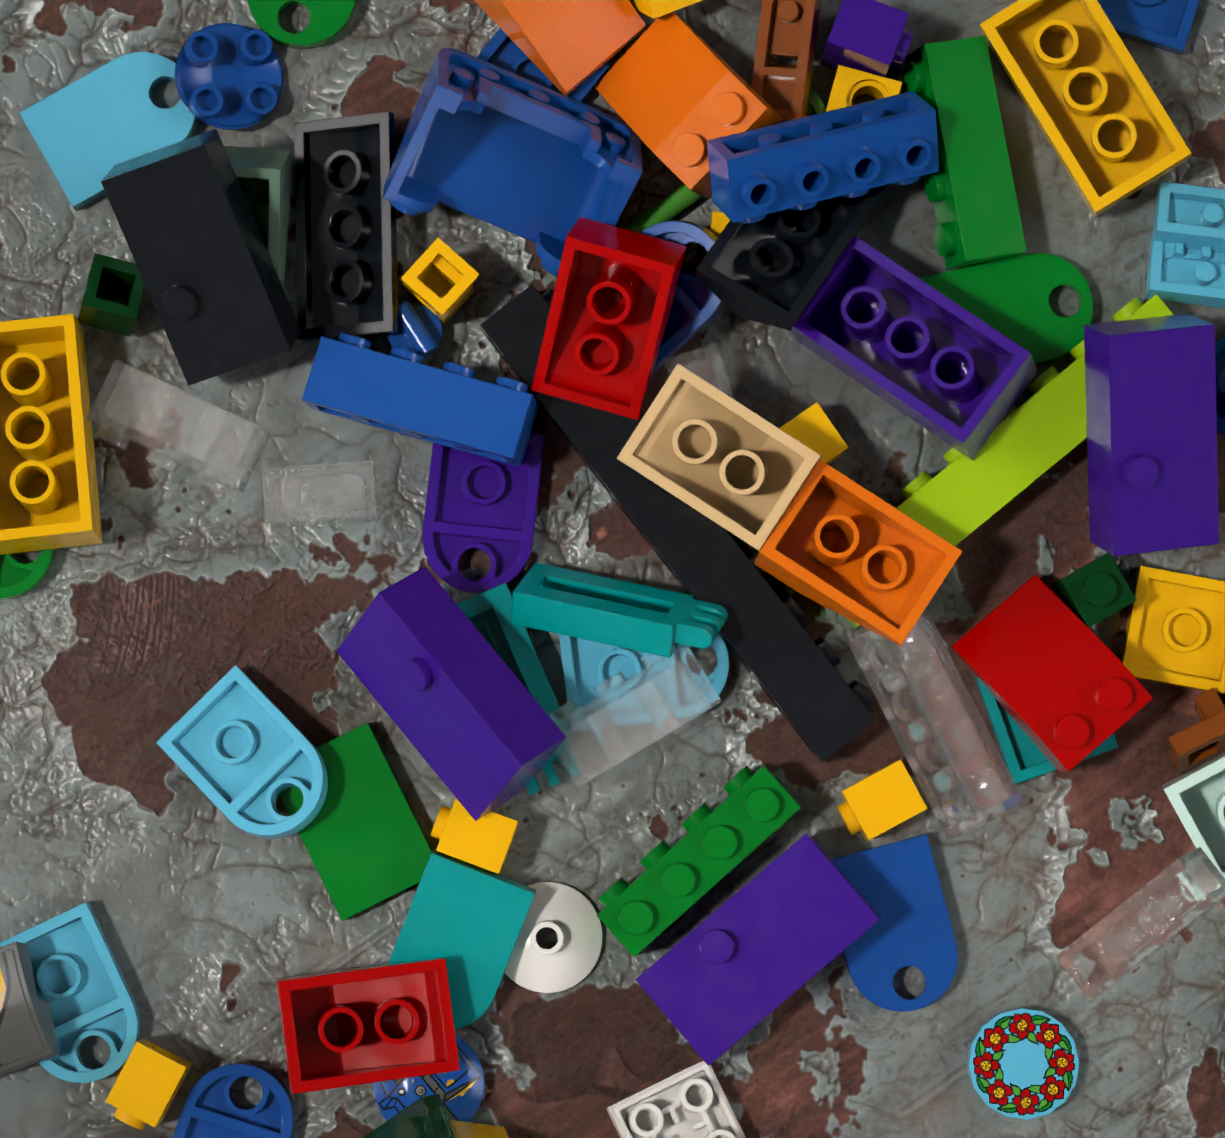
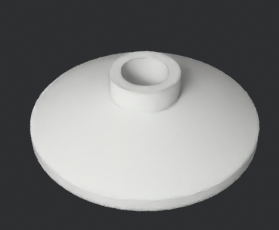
M556 882L530 884L528 887L535 889L536 893L504 973L518 985L535 992L554 993L569 989L587 977L597 963L603 939L600 919L597 917V912L591 902L576 889ZM544 927L554 929L558 935L557 944L549 949L542 948L536 941L537 932Z

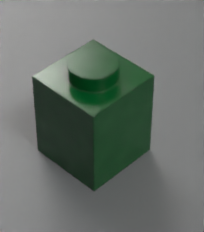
M94 254L77 318L80 324L130 337L137 319L145 286L137 265L112 257Z
M1110 553L1098 557L1053 583L1063 603L1088 628L1137 601Z

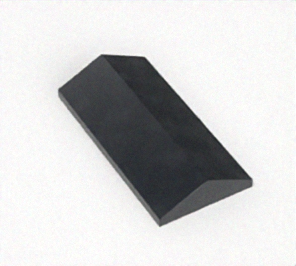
M388 111L294 123L297 323L301 330L298 340L319 341L321 336L338 340L340 333L350 334L363 339L397 333L396 208L392 206L389 200L383 198L384 185L395 159L394 113Z
M889 184L870 188L865 195L846 198L838 196L818 201L815 207L807 210L786 209L766 214L763 220L754 223H740L730 220L697 267L695 276L738 317L791 331Z

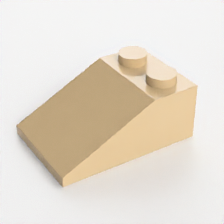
M677 364L617 459L760 551L818 461L822 459V456L682 365Z

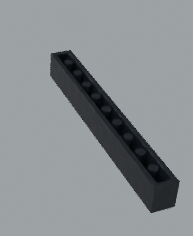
M532 284L480 324L482 333L518 379L529 386L528 392L534 396L539 406L686 593L692 595L695 600L719 604L727 610L728 618L719 631L723 640L820 763L824 762L876 721L869 712L876 706L856 680L847 685L835 669L841 663L840 658L822 636L813 641L800 624L807 619L806 615L788 593H785L780 598L766 582L772 575L754 564L758 554L753 549L745 555L733 540L734 534L617 459L640 423L639 419H631L531 390L553 293L550 290L541 295Z

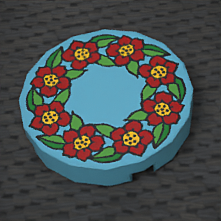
M1017 1007L996 1013L976 1032L969 1045L967 1069L973 1089L987 1106L1005 1117L1029 1120L1048 1115L1066 1102L1077 1083L1080 1061L1075 1041L1061 1022L1041 1010Z

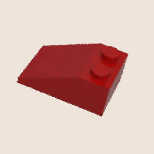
M579 217L566 236L531 390L638 420L675 298L687 246Z
M1036 575L1027 580L951 646L1059 773L1069 772L1153 699L1120 659Z
M446 958L275 978L289 1090L292 1094L460 1070Z

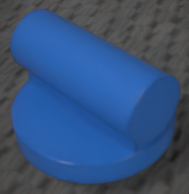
M405 301L398 305V332L388 334V339L392 348L408 350L423 356L425 359L431 356L440 346L443 336L442 325L439 318L427 307L411 305L409 301Z

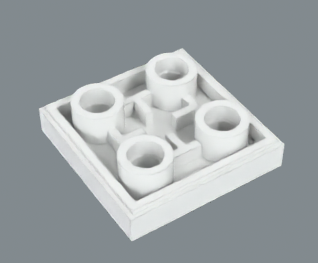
M704 1060L606 1108L620 1138H746L711 1065L708 1066Z

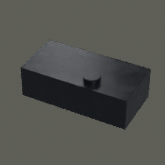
M217 129L114 165L101 183L188 386L290 351L301 330Z

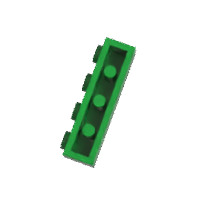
M986 36L922 45L905 56L907 63L904 66L903 76L907 91H913L936 110L939 172L924 176L925 193L928 200L934 203L937 219L934 231L936 249L939 255L944 257L946 270L965 268L1019 256L1027 252Z
M746 765L722 787L729 796L712 810L705 802L681 824L687 831L681 839L672 847L665 840L661 841L639 861L646 869L630 884L621 877L598 898L604 907L597 913V917L633 957L639 954L801 808L765 766H761L757 771L753 772Z

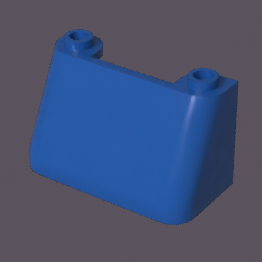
M442 48L431 67L384 185L383 198L389 200L397 210L412 216H417L420 212H432L437 202L535 242V251L541 259V266L547 272L557 277L566 236L579 217L612 226L616 225L643 173L640 138L627 123L612 115L468 53L452 48Z

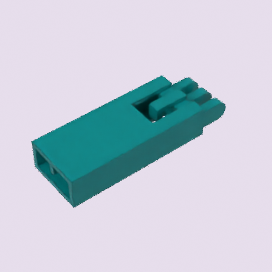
M541 563L533 565L514 589L512 595L511 624L667 658L672 656L675 646H679V644L701 649L709 647L728 618L727 610L723 606L695 600L692 595Z
M504 583L458 603L457 606L567 738L571 737L570 729L526 628L511 624L512 596L507 584ZM566 739L542 766L550 787L561 783L552 763L556 760L563 759L565 771L571 778L581 774ZM536 776L526 785L530 796L540 792V785Z

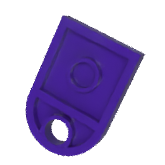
M531 433L521 468L433 444L422 541L424 553L430 566L448 585L464 592L483 593L504 583L508 585L525 568L533 546L545 434ZM473 549L485 552L491 561L489 573L478 581L464 578L459 571L460 558L465 552Z

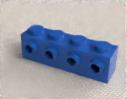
M913 91L707 140L712 202L732 222L754 223L763 220L766 214L786 209L807 210L815 207L818 201L838 196L846 198L865 195L870 188L890 183L907 185L918 181L920 176L939 172L936 110Z
M340 333L338 341L321 336L302 400L312 410L521 468L539 409L537 400L532 394L527 393L528 385L505 377H497L495 384L474 379L476 371L450 362H444L442 370L423 365V356L400 348H392L390 355L370 350L371 342L350 334Z

